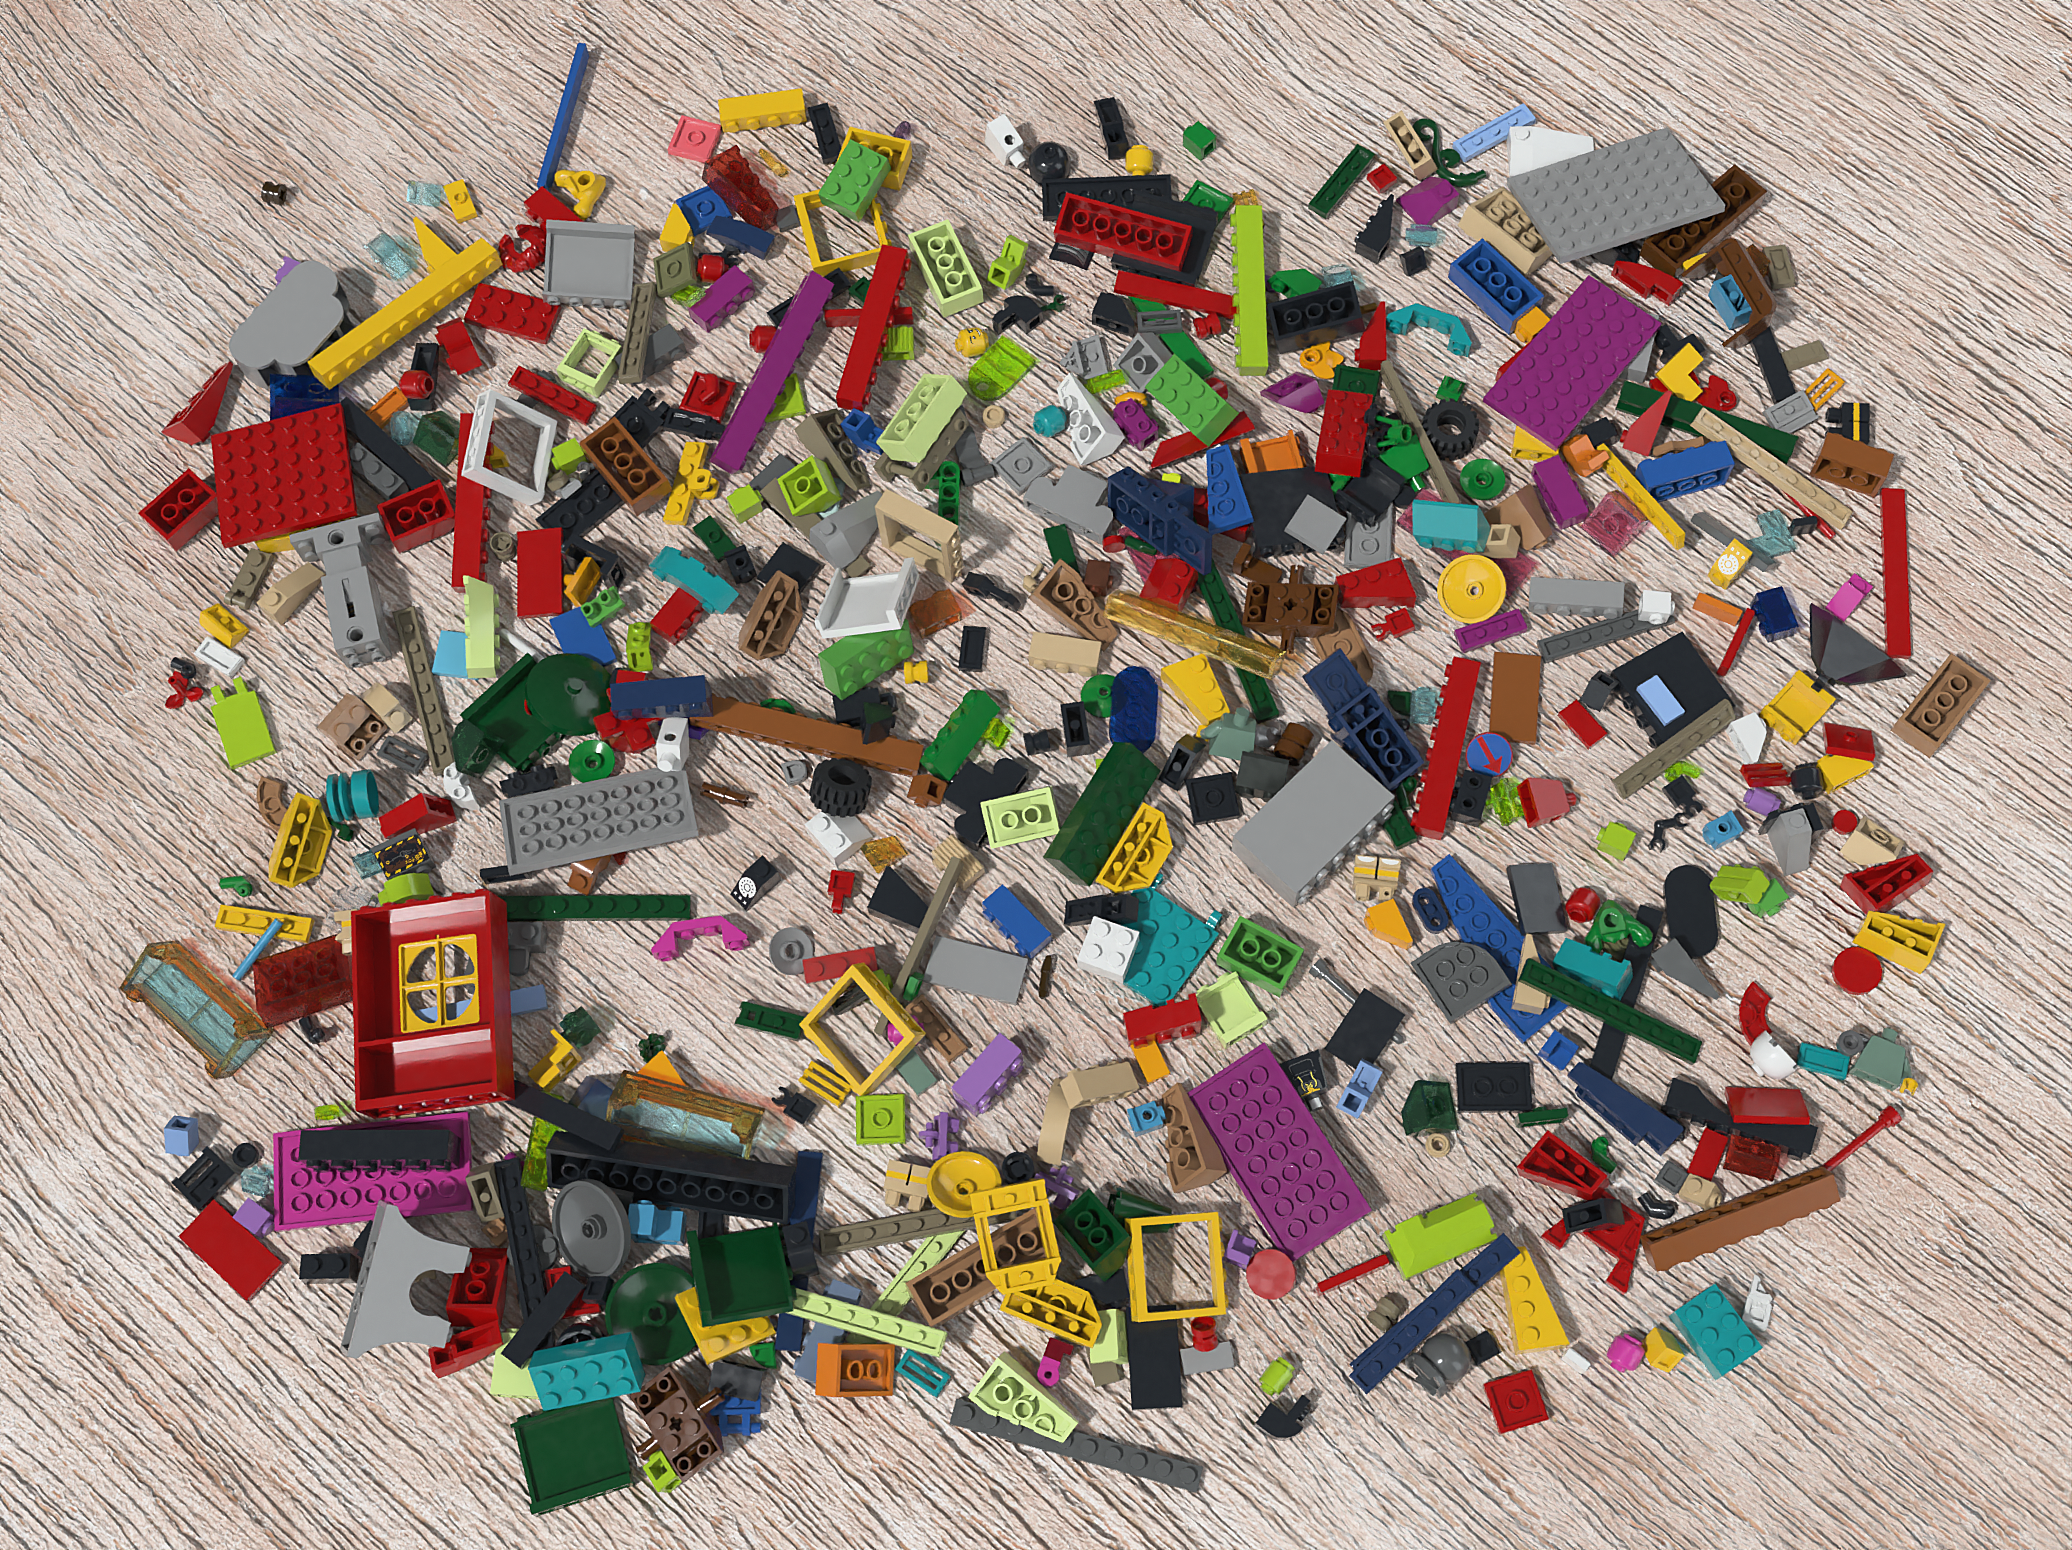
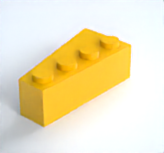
M1526 1246L1517 1247L1521 1253L1499 1271L1515 1355L1566 1348L1570 1343Z

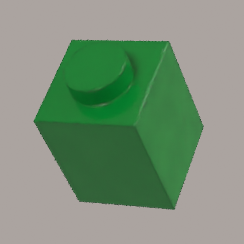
M1197 121L1193 126L1190 125L1184 130L1183 147L1202 161L1216 149V135Z

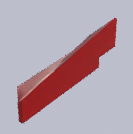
M1241 411L1209 447L1191 431L1162 441L1156 449L1153 460L1149 465V470L1255 430V427L1245 411Z

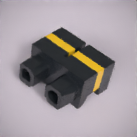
M1842 402L1840 407H1830L1827 409L1825 421L1836 423V427H1827L1825 436L1827 432L1837 433L1844 438L1861 441L1868 445L1870 442V403Z

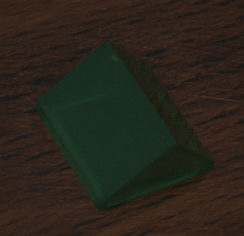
M442 410L422 415L413 444L447 467L458 455L460 423Z

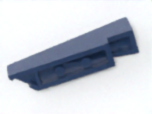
M1578 1062L1567 1074L1568 1078L1578 1085L1575 1089L1577 1097L1634 1146L1643 1139L1661 1156L1683 1131L1681 1125L1583 1062Z

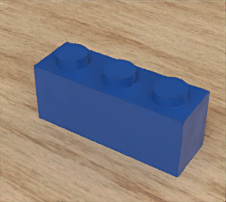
M1003 884L982 902L983 916L990 923L994 921L1000 927L998 928L1000 934L1008 940L1010 938L1015 943L1014 947L1021 956L1027 955L1031 960L1052 941L1051 933Z

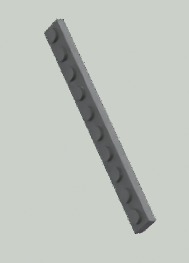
M957 1398L949 1423L956 1427L1197 1493L1203 1469L1202 1466L1072 1431L1065 1441L1061 1443L1036 1433L1033 1429L1023 1425H1016L1000 1416L990 1415L975 1403Z

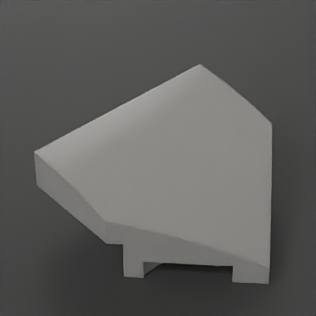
M1099 335L1077 342L1073 340L1069 352L1059 362L1061 366L1088 382L1110 376Z

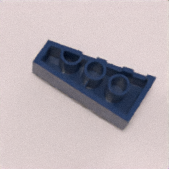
M705 675L610 684L611 711L615 718L620 720H630L632 718L713 717L712 690Z

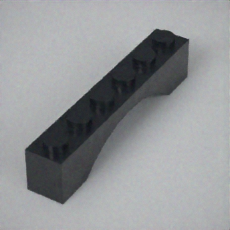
M1672 1078L1668 1083L1660 1109L1666 1112L1667 1116L1690 1120V1123L1697 1127L1703 1128L1707 1126L1713 1128L1715 1132L1724 1136L1730 1134L1739 1137L1738 1140L1746 1144L1756 1143L1762 1145V1148L1769 1152L1780 1151L1787 1154L1788 1158L1796 1161L1805 1160L1811 1155L1818 1127L1811 1124L1765 1125L1734 1123L1732 1117L1715 1107L1703 1095L1697 1085L1676 1078Z

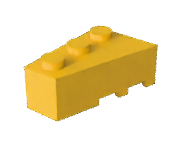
M1868 911L1860 922L1852 943L1921 974L1931 962L1945 923L1931 924L1925 923L1921 919L1907 920L1901 919L1897 915Z

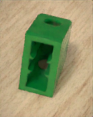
M1416 434L1411 437L1409 442L1399 443L1376 458L1405 478V484L1409 482L1415 493L1427 486L1421 475L1429 469V465Z

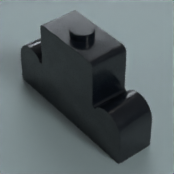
M1002 758L995 763L994 774H991L972 761H967L958 775H953L948 783L949 787L943 796L945 805L960 814L954 822L955 835L960 842L976 852L979 850L988 837L980 802L1019 793L1029 778L1028 769L1012 759Z

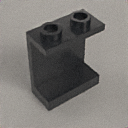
M1368 455L1364 459L1360 477H1354L1343 491L1338 489L1335 502L1341 510L1348 511L1354 515L1359 523L1366 524L1371 528L1403 491L1406 479L1375 457L1371 458Z

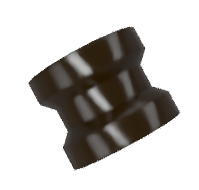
M266 181L261 191L263 202H274L276 205H283L287 196L286 186L284 184L274 185L273 182Z

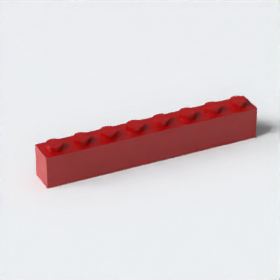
M884 244L881 246L836 394L838 408L847 410L855 408L864 413L866 405H869L871 402L872 393L870 390L877 382L876 370L878 366L881 367L882 350L883 347H887L889 341V334L887 333L889 328H892L894 325L895 316L893 313L895 309L899 308L900 290H904L906 284V277L904 276L906 271L909 272L912 260L908 256V249Z
M460 413L451 587L456 593H466L463 576H470L485 583L488 581L485 564H488L489 560L486 542H489L490 539L487 521H490L491 518L488 499L492 497V489L461 475L474 413ZM494 421L491 423L483 467L493 471V466L490 464V456L494 455V444L491 442V434L495 433Z
M1453 656L1452 663L1446 664L1444 677H1447L1448 680L1446 685L1442 684L1439 698H1443L1442 706L1437 705L1434 719H1438L1437 727H1432L1429 739L1434 742L1432 748L1428 747L1425 761L1429 762L1428 769H1423L1420 782L1424 783L1423 791L1418 790L1415 804H1419L1418 812H1413L1410 824L1415 826L1414 832L1418 836L1440 841L1442 839L1481 662Z

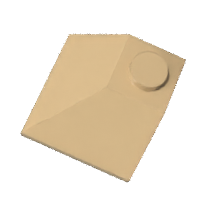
M1863 816L1839 852L1843 854L1847 861L1851 863L1856 862L1859 865L1895 861L1905 842L1866 816Z

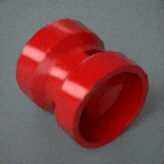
M1215 312L1208 314L1205 318L1198 317L1193 319L1194 329L1199 340L1207 338L1210 334L1217 335L1222 332L1219 318Z
M1210 1316L1194 1318L1191 1321L1193 1347L1201 1352L1215 1349L1218 1345V1338L1215 1333L1216 1321Z

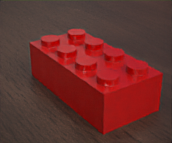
M1328 389L1316 452L1315 472L1360 477L1366 436L1369 425L1364 423V415L1372 404L1373 395Z

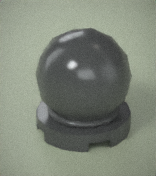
M1438 1333L1428 1338L1422 1346L1421 1355L1412 1353L1405 1359V1363L1408 1369L1413 1367L1419 1376L1415 1379L1432 1396L1437 1393L1438 1399H1441L1448 1392L1446 1384L1456 1383L1465 1376L1470 1368L1472 1358L1470 1349L1462 1338L1452 1333Z

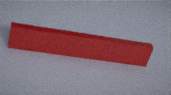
M1118 270L1113 293L1206 314L1215 312L1217 316L1233 319L1234 314H1237V307H1233L1232 295Z

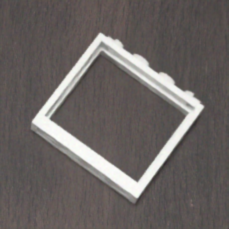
M492 389L486 390L477 397L461 475L528 506L542 501L545 495V482L549 475V462L553 455L551 449L557 434V421ZM494 408L540 429L529 488L483 467Z

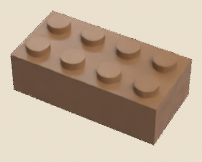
M1951 653L1890 731L1930 758L1991 680Z

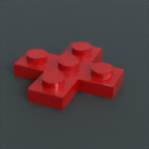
M608 688L606 690V693L611 702V691L610 688ZM612 711L594 717L593 722L602 741L624 734L632 753L635 754L655 747L656 743L648 725L666 718L620 720L615 718Z

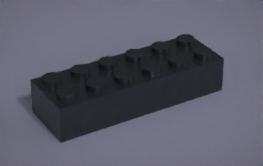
M301 1130L298 1160L306 1164L307 1168H312L314 1172L327 1173L329 1169H338V1172L344 1173L353 1172V1169H362L363 1172L374 1173L378 1171V1168H387L388 1172H402V1168H411L413 1172H426L427 1168H436L437 1172H451V1168H459L461 1138L450 1130Z

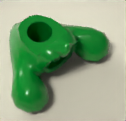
M1608 899L1600 907L1582 944L1592 947V951L1600 954L1603 948L1602 939L1604 942L1617 943V941L1627 938L1628 934H1631L1633 942L1639 947H1644L1652 942L1653 933L1649 927L1636 920L1622 905Z

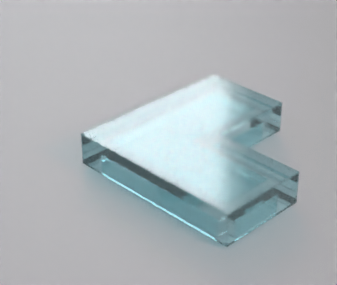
M1779 509L1757 515L1756 520L1763 536L1746 540V542L1769 558L1788 554L1796 550V546Z

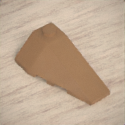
M1061 559L1057 561L1028 597L1029 600L1085 640L1101 642L1103 652L1118 634L1104 611L1097 605L1092 593L1088 591L1082 582L1080 575Z
M1176 1083L1162 1094V1107L1166 1117L1163 1122L1168 1130V1139L1165 1140V1148L1169 1149L1170 1162L1166 1163L1167 1173L1173 1192L1181 1193L1209 1185L1224 1175L1227 1170L1220 1149L1181 1083Z

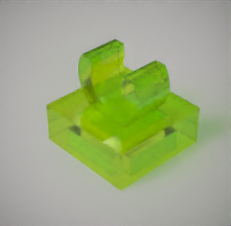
M993 717L981 738L993 749L1001 750L1011 731L1000 719Z

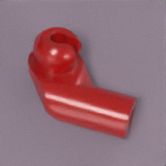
M714 373L705 375L706 390L697 396L703 405L718 395L720 391V380Z

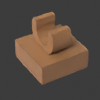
M505 1217L491 1220L481 1229L498 1248H501L509 1240Z

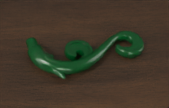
M1423 118L1417 120L1412 125L1422 142L1429 141L1431 136L1423 134L1421 130L1423 128H1430L1433 131L1431 158L1438 169L1435 172L1440 178L1446 179L1452 186L1461 188L1478 184L1479 180L1486 177L1483 169L1469 174L1461 172L1460 175L1448 171L1442 161L1448 160L1446 167L1454 168L1460 162V155L1456 150L1450 148L1440 151V132L1437 124L1431 119Z

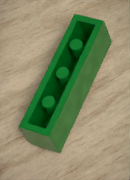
M970 689L964 695L963 701L958 708L951 713L950 719L945 726L938 731L935 740L926 748L919 762L934 777L950 781L1001 708L985 691Z

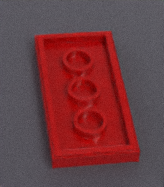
M561 527L517 531V617L519 619L559 616L564 613V558L561 554L563 529Z
M213 1199L178 1237L249 1302L284 1263Z

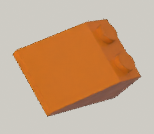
M818 1343L815 1395L827 1397L893 1396L895 1345Z

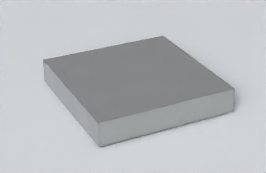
M1024 436L990 462L993 470L1018 496L1026 492L1036 478L1044 477L1053 470V466Z
M1307 495L1284 531L1323 555L1347 518Z

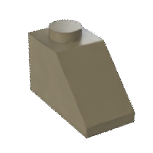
M496 1162L472 1168L465 1178L481 1223L504 1217L494 1164Z

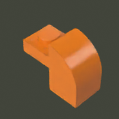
M1576 434L1559 447L1567 463L1582 477H1587L1604 465L1603 462L1610 458L1606 450L1594 449L1587 434Z

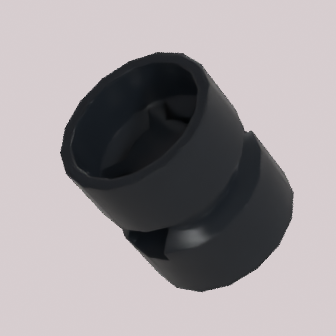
M1013 1152L1005 1157L1002 1163V1172L1007 1185L1034 1179V1164L1029 1155L1024 1152Z

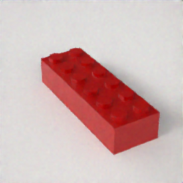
M1067 192L1053 232L1055 242L1109 257H1112L1114 253L1179 272L1182 270L1193 236L1192 226Z

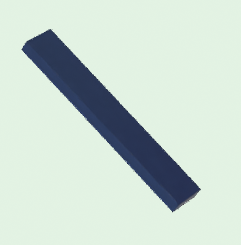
M1457 1268L1349 1377L1367 1395L1476 1287Z

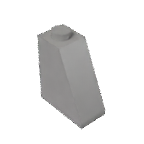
M1803 808L1780 814L1767 832V835L1785 877L1808 869L1812 829Z

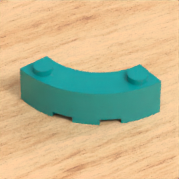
M665 546L649 565L654 571L652 573L653 576L661 582H669L692 595L703 604L702 608L709 614L722 615L739 593L720 576L704 571L706 566L695 558L680 556L682 554L680 550Z

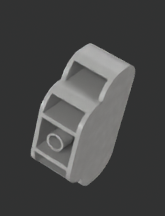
M305 261L296 265L282 278L276 288L268 293L266 299L254 308L252 314L245 322L238 326V329L230 339L229 350L249 381L264 389L277 388L286 381L297 386H308L318 381L307 362L354 329L347 315L349 309L348 297L335 273L317 261Z

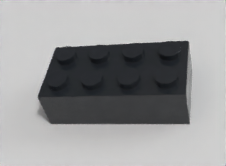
M1354 281L1267 304L1279 354L1366 331Z

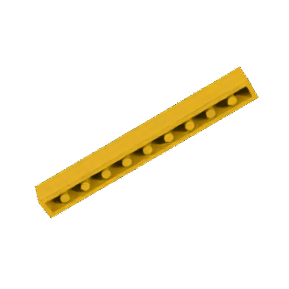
M481 237L309 360L307 363L314 376L329 390L501 267L503 264L497 250Z

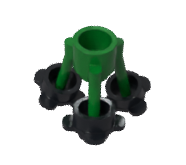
M1372 403L1365 412L1364 423L1369 425V429L1373 430L1375 427L1381 426V429L1378 432H1374L1372 437L1370 435L1366 436L1365 450L1369 457L1372 458L1374 455L1380 457V454L1386 451L1387 447L1410 441L1412 437L1411 427L1407 424L1402 425L1401 420L1386 418L1384 410L1377 408V404ZM1385 422L1391 424L1392 427H1389L1388 425H1382V423Z

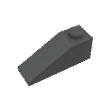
M1675 937L1651 953L1654 959L1650 962L1658 973L1663 970L1667 976L1715 1000L1720 998Z

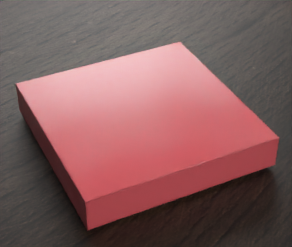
M681 115L667 149L668 154L709 164L722 132V126Z

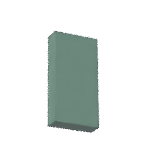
M913 1049L896 1066V1069L918 1097L937 1083V1079Z

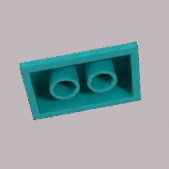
M1413 500V536L1419 546L1427 549L1437 547L1447 551L1456 549L1468 553H1475V551L1484 552L1491 527L1478 505Z

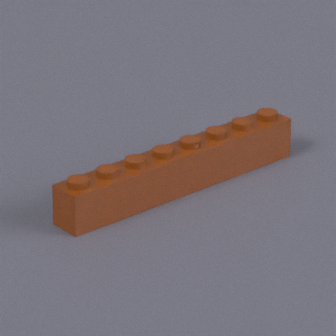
M1821 1166L1640 1236L1647 1263L1657 1272L1667 1271L1679 1263L1693 1261L1697 1256L1705 1253H1714L1718 1248L1726 1245L1737 1244L1741 1239L1760 1235L1765 1230L1773 1227L1784 1226L1793 1219L1807 1217L1811 1212L1819 1209H1828L1832 1204L1841 1200L1834 1174Z

